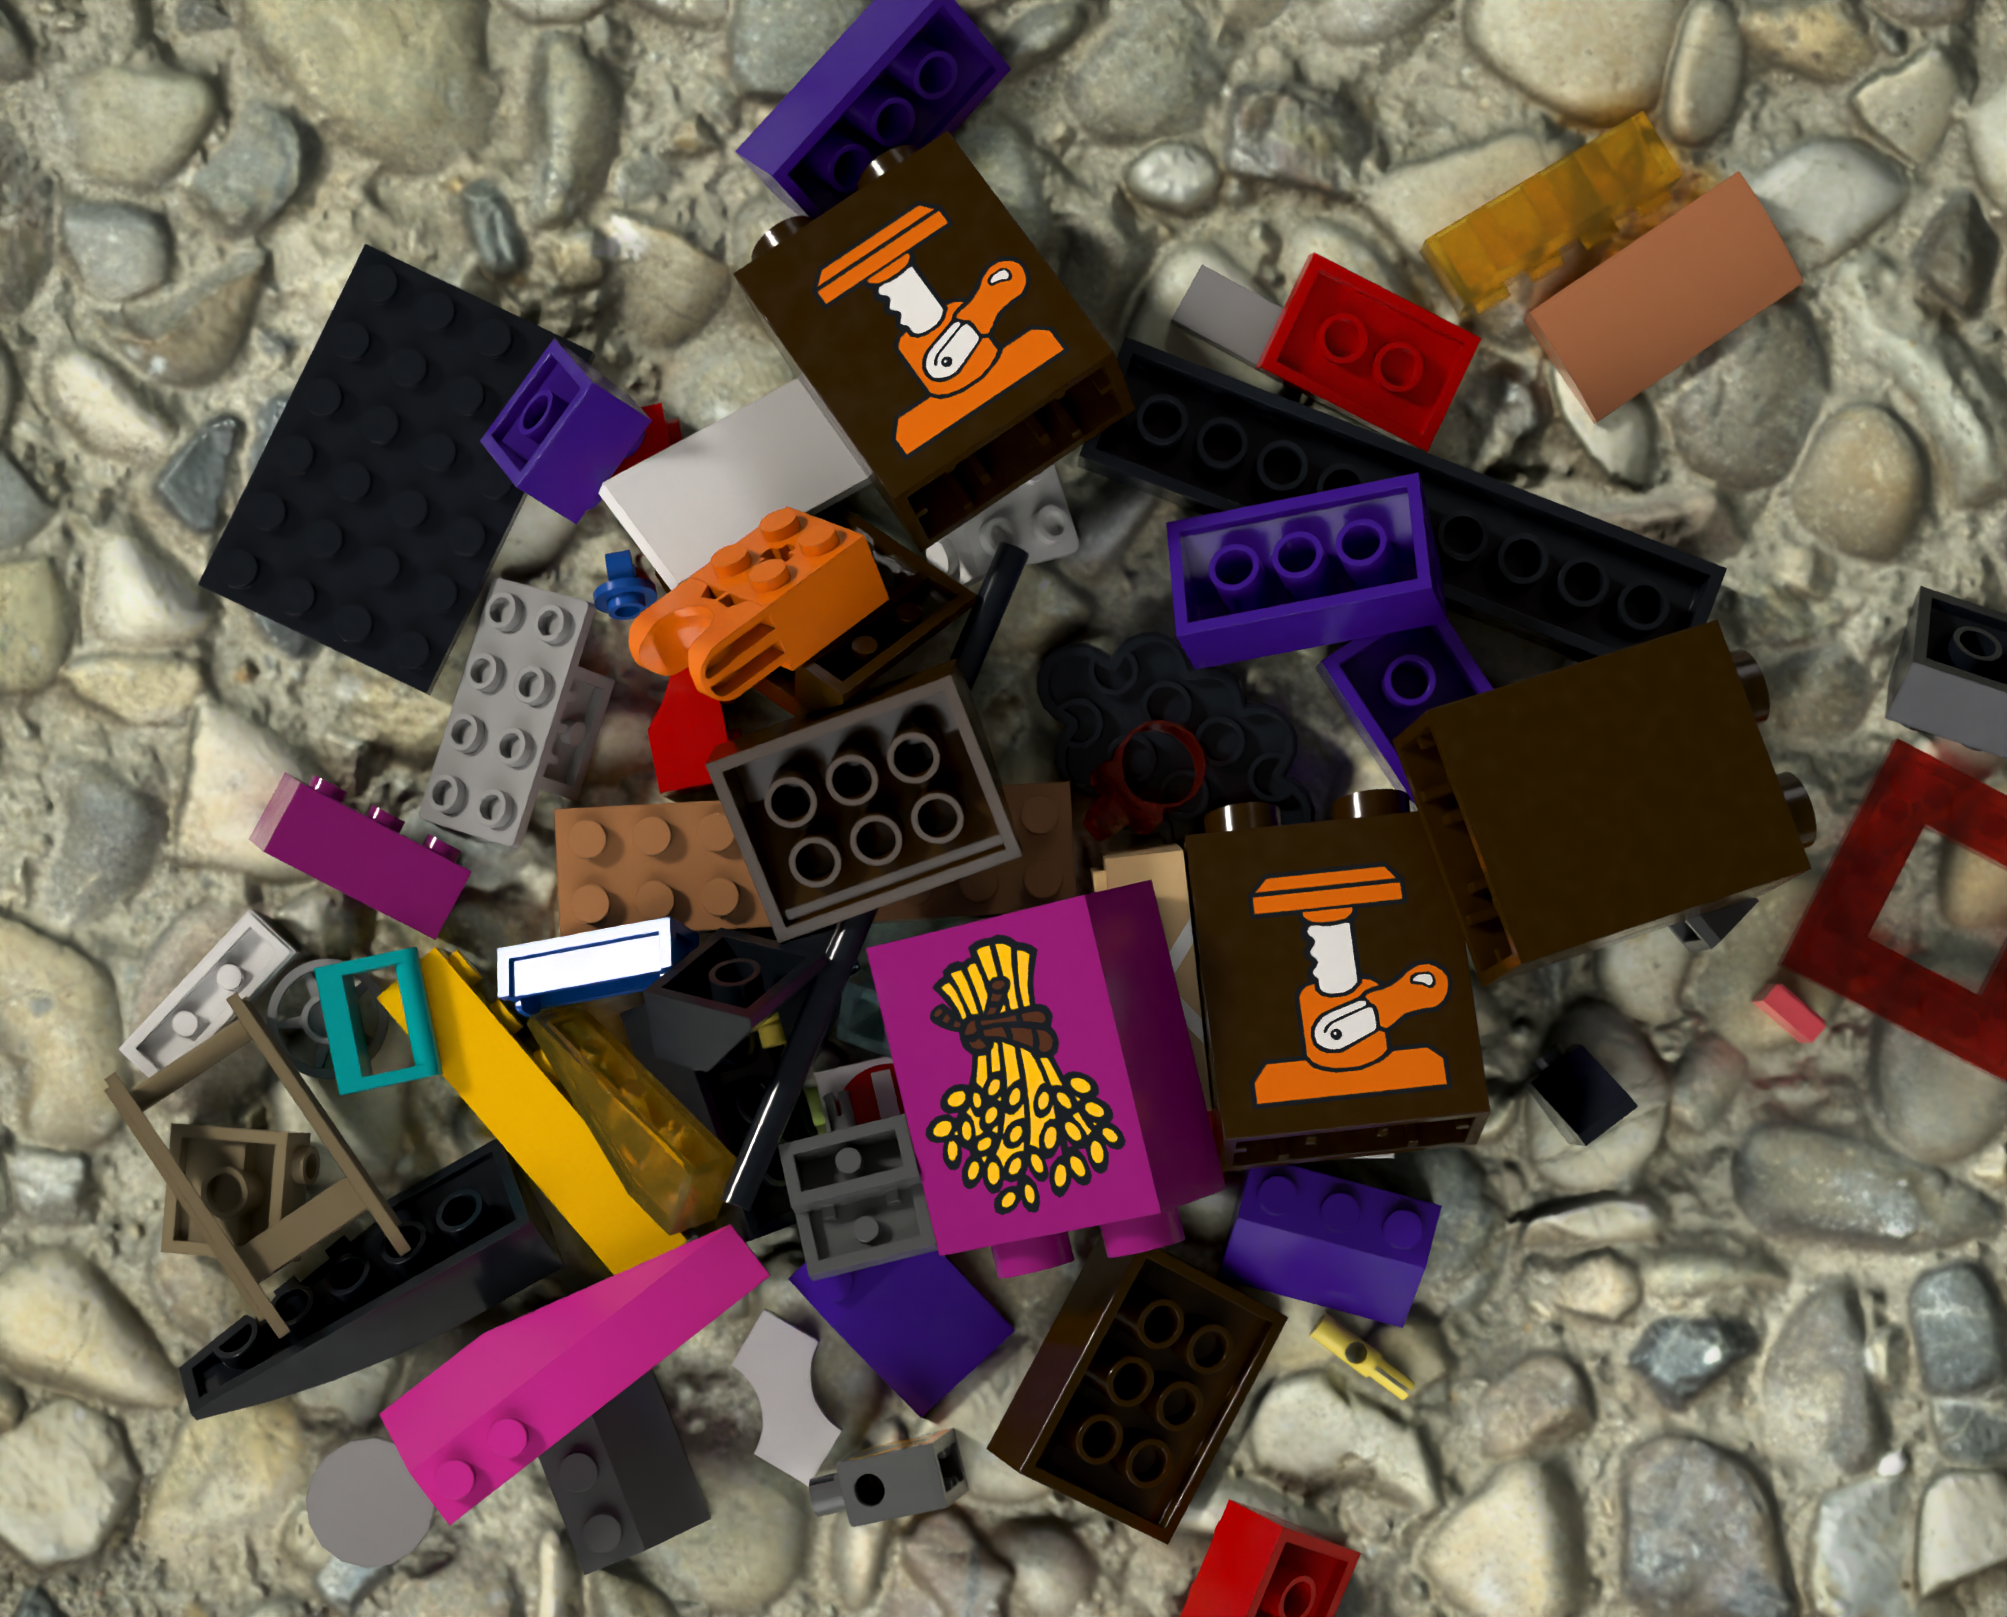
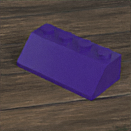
M873 0L735 152L769 190L798 216L804 215L816 219L855 193L858 181L864 170L884 152L901 145H914L921 149L946 131L952 135L1007 75L1011 68L955 0Z
M1419 473L1166 523L1176 637L1195 670L1447 622L1441 564Z

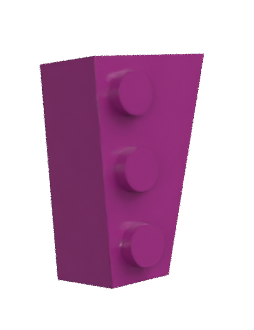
M285 772L249 840L270 856L436 940L472 872L456 862L462 851L430 834H427L421 844L400 833L405 821L372 804L366 814L343 803L349 792L317 775H313L311 781L307 784Z

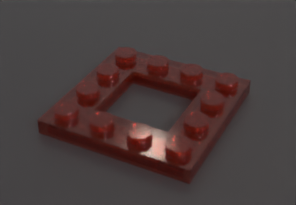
M1897 738L1890 743L1777 965L1994 1079L2007 1083V936L1977 994L1868 938L1923 828L2007 871V795Z

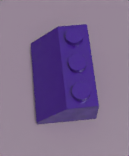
M1290 1164L1245 1169L1217 1278L1403 1328L1426 1269L1442 1206Z

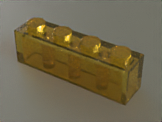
M1641 111L1425 239L1419 253L1458 316L1473 307L1478 315H1482L1507 300L1511 296L1507 287L1526 275L1529 276L1533 283H1536L1561 268L1565 264L1561 255L1578 244L1582 243L1585 249L1589 251L1616 235L1620 230L1615 222L1636 211L1639 217L1643 219L1670 203L1674 198L1669 190L1673 189L1683 174L1644 111Z

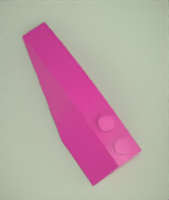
M729 1224L481 1334L379 1415L408 1472L450 1526L771 1275L734 1226Z

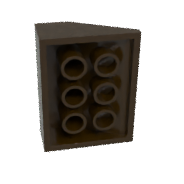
M957 658L856 694L842 705L796 716L714 747L705 764L778 944L1023 856V850L983 724Z
M1101 1233L986 1449L1018 1473L1168 1545L1289 1317L1162 1248L1108 1258Z

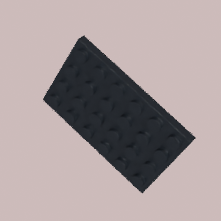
M365 244L198 585L430 696L528 495L513 484L480 440L554 338L590 366L595 358L594 352Z

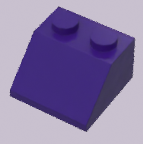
M554 338L480 442L518 489L574 524H577L587 510L594 508L602 500L598 494L602 483L611 478L624 458L631 457L639 449L644 440L646 428L652 420L629 395Z

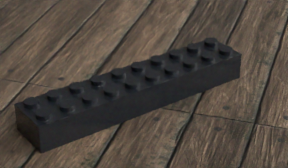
M1126 336L1117 361L1135 410L1085 442L1079 454L1078 467L1202 515L1419 473L1441 564L1446 609L1580 661L1592 659L1707 623L1727 570L1723 566Z

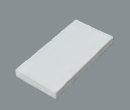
M797 378L602 483L598 494L672 591L692 574L708 564L713 554L718 550L737 543L759 527L761 520L768 514L788 506L814 516L871 484V481Z

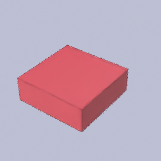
M1782 983L1765 985L1751 1001L1799 1043H1812L1827 1026L1824 1024L1825 1020Z

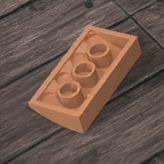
M1738 171L1531 310L1523 321L1593 423L1596 424L1802 285L1804 281L1777 229L1740 171Z

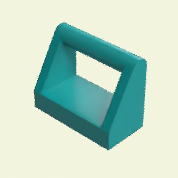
M417 947L314 968L339 1095H352L443 1074ZM395 966L415 1066L373 1075L353 976Z

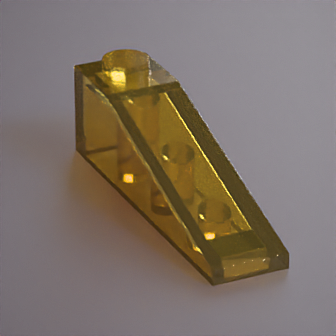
M581 1003L559 1006L530 1015L527 1023L528 1028L628 1195L669 1236L715 1220L723 1204V1200L719 1198L736 1161V1157Z

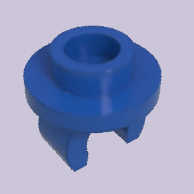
M630 550L605 554L609 581L597 587L593 592L594 605L597 610L609 614L613 619H634L656 602V585L648 579L637 577L635 565L632 564Z

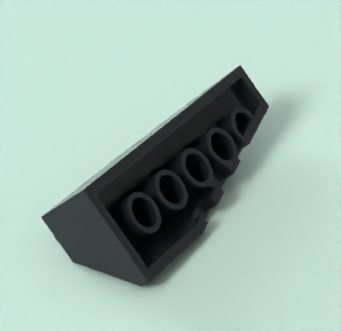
M496 1138L387 1200L403 1224L398 1229L412 1250L400 1257L377 1222H374L351 1242L343 1235L325 1250L330 1259L301 1282L293 1275L274 1291L276 1296L271 1302L291 1332L279 1339L266 1319L260 1322L257 1317L254 1319L244 1315L180 1366L179 1371L190 1414L196 1420L266 1403L337 1380L395 1357L448 1332L564 1267L565 1263L548 1218L515 1159Z

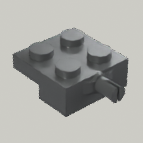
M849 1090L837 1091L842 1112L841 1116L833 1092L823 1096L831 1132L778 1145L790 1204L796 1215L808 1275L812 1281L938 1250L906 1114L856 1125Z

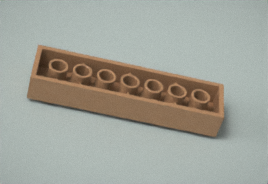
M1070 781L1002 785L1023 850V856L882 906L878 909L872 924L991 918L1076 897ZM720 800L554 809L560 937L669 916L697 933H714L719 928L733 931L772 929Z

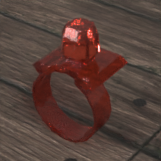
M1158 720L1145 722L1132 730L1122 740L1114 753L1113 761H1104L1090 775L1092 787L1101 797L1085 813L1083 825L1095 839L1099 841L1110 839L1127 824L1136 833L1148 835L1163 822V813L1173 812L1195 796L1204 781L1206 762L1203 749L1194 735L1179 724ZM1157 730L1169 733L1184 743L1193 757L1196 771L1193 788L1185 799L1178 803L1162 805L1149 801L1144 802L1131 792L1124 781L1122 758L1125 745L1137 733Z

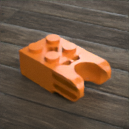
M787 506L765 516L761 520L759 527L737 543L718 550L713 554L708 564L642 611L630 626L629 648L632 657L640 667L663 676L675 675L689 667L690 675L696 689L700 693L723 702L730 701L742 695L779 666L794 671L890 598L865 535Z

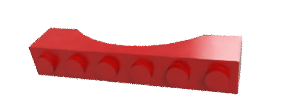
M662 403L640 407L652 421L646 428L645 437L639 449L631 457L624 458L611 478L683 440L684 436L679 417L668 419L667 412ZM689 667L675 675H670L662 704L647 730L659 792L663 797L715 788L705 765L715 746L742 736L740 728L729 730L724 705L734 704L735 699L723 702L700 693L696 689L690 675Z

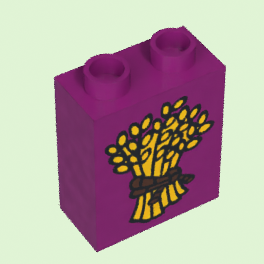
M1152 879L866 948L939 1256L991 1246L998 1278L1016 1277L1074 1261L1068 1231L1098 1225L1101 1228L1108 1258L1141 1253L1185 1240L1178 1207L1226 1190Z

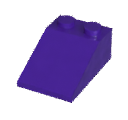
M938 1250L812 1281L809 1277L805 1262L788 1278L829 1325L920 1418L1015 1332V1329L947 1255L939 1256Z

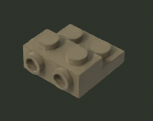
M171 1123L169 1151L236 1250L304 1205L306 1186L314 1184L320 1169L319 1152L315 1147L310 1146L311 1133ZM166 1183L161 1252L216 1257ZM299 1256L292 1262H299L301 1260V1256Z

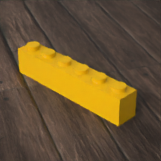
M434 947L420 960L443 1071L442 1075L608 1269L616 1275L682 1246L692 1239L684 1229L691 1222V1219L681 1206L667 1192L659 1198L656 1197L642 1180L649 1173V1170L638 1156L625 1143L617 1150L600 1131L608 1123L595 1106L584 1095H581L574 1101L558 1083L566 1074L552 1056L541 1046L532 1052L516 1034L524 1025L515 1013L499 998L491 1004L478 990L475 984L482 979V976L473 964L458 949L450 956L444 949ZM396 980L376 998L408 1034L398 980Z

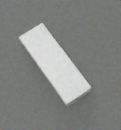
M249 909L118 1050L148 1078L238 1019L226 1000L228 997L237 992L241 999L247 996L251 1003H253L300 952L254 909Z

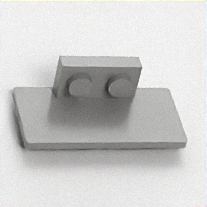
M502 578L493 579L419 811V818L421 820L518 849L522 846L539 789L578 801L615 683L614 679L578 666L596 611L593 603Z

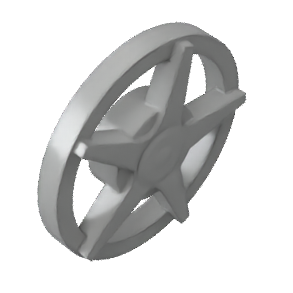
M319 959L298 966L280 981L269 1002L267 1011L268 1028L298 1072L310 1077L322 1079L336 1078L334 1069H324L330 1046L317 982L312 972L314 968L345 961ZM368 973L355 976L361 981L355 988L358 1000L369 989L377 1007L378 1022L375 1036L372 1038L365 1033L371 1061L384 1043L388 1030L389 1014L376 998L382 993L381 988ZM304 976L311 999L305 1004L301 1016L278 1021L279 1009L284 995L294 982ZM279 1029H303L306 1035L316 1042L314 1067L301 1062L288 1050Z

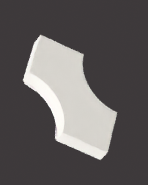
M764 1308L731 1366L739 1370L748 1379L755 1389L761 1404L762 1432L754 1454L809 1486V1480L816 1476L842 1431L840 1425L823 1411L813 1390L811 1369L820 1340Z

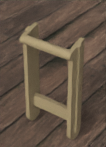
M236 992L226 1000L237 1016V1020L130 1091L116 1072L104 1079L109 1086L104 1091L258 1320L261 1322L266 1319L278 1338L281 1339L291 1331L259 1283L367 1210H369L400 1257L412 1249L398 1229L403 1224L247 996L241 999ZM253 1040L345 1177L236 1250L144 1114V1111Z

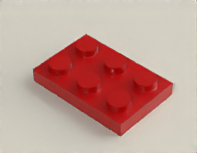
M1314 252L1308 255L1255 370L1393 440L1428 452L1482 338Z

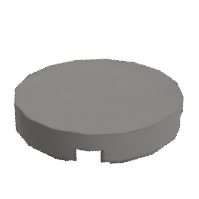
M379 1436L351 1440L328 1454L313 1473L306 1497L309 1525L321 1546L340 1561L365 1568L390 1565L413 1552L430 1531L436 1512V1507L408 1472L393 1440Z

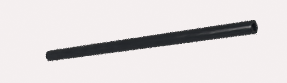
M1000 542L977 594V604L971 608L950 660L957 658L970 693L1029 557V553L1006 542ZM879 908L836 924L825 950L828 964L813 978L719 1199L750 1212Z

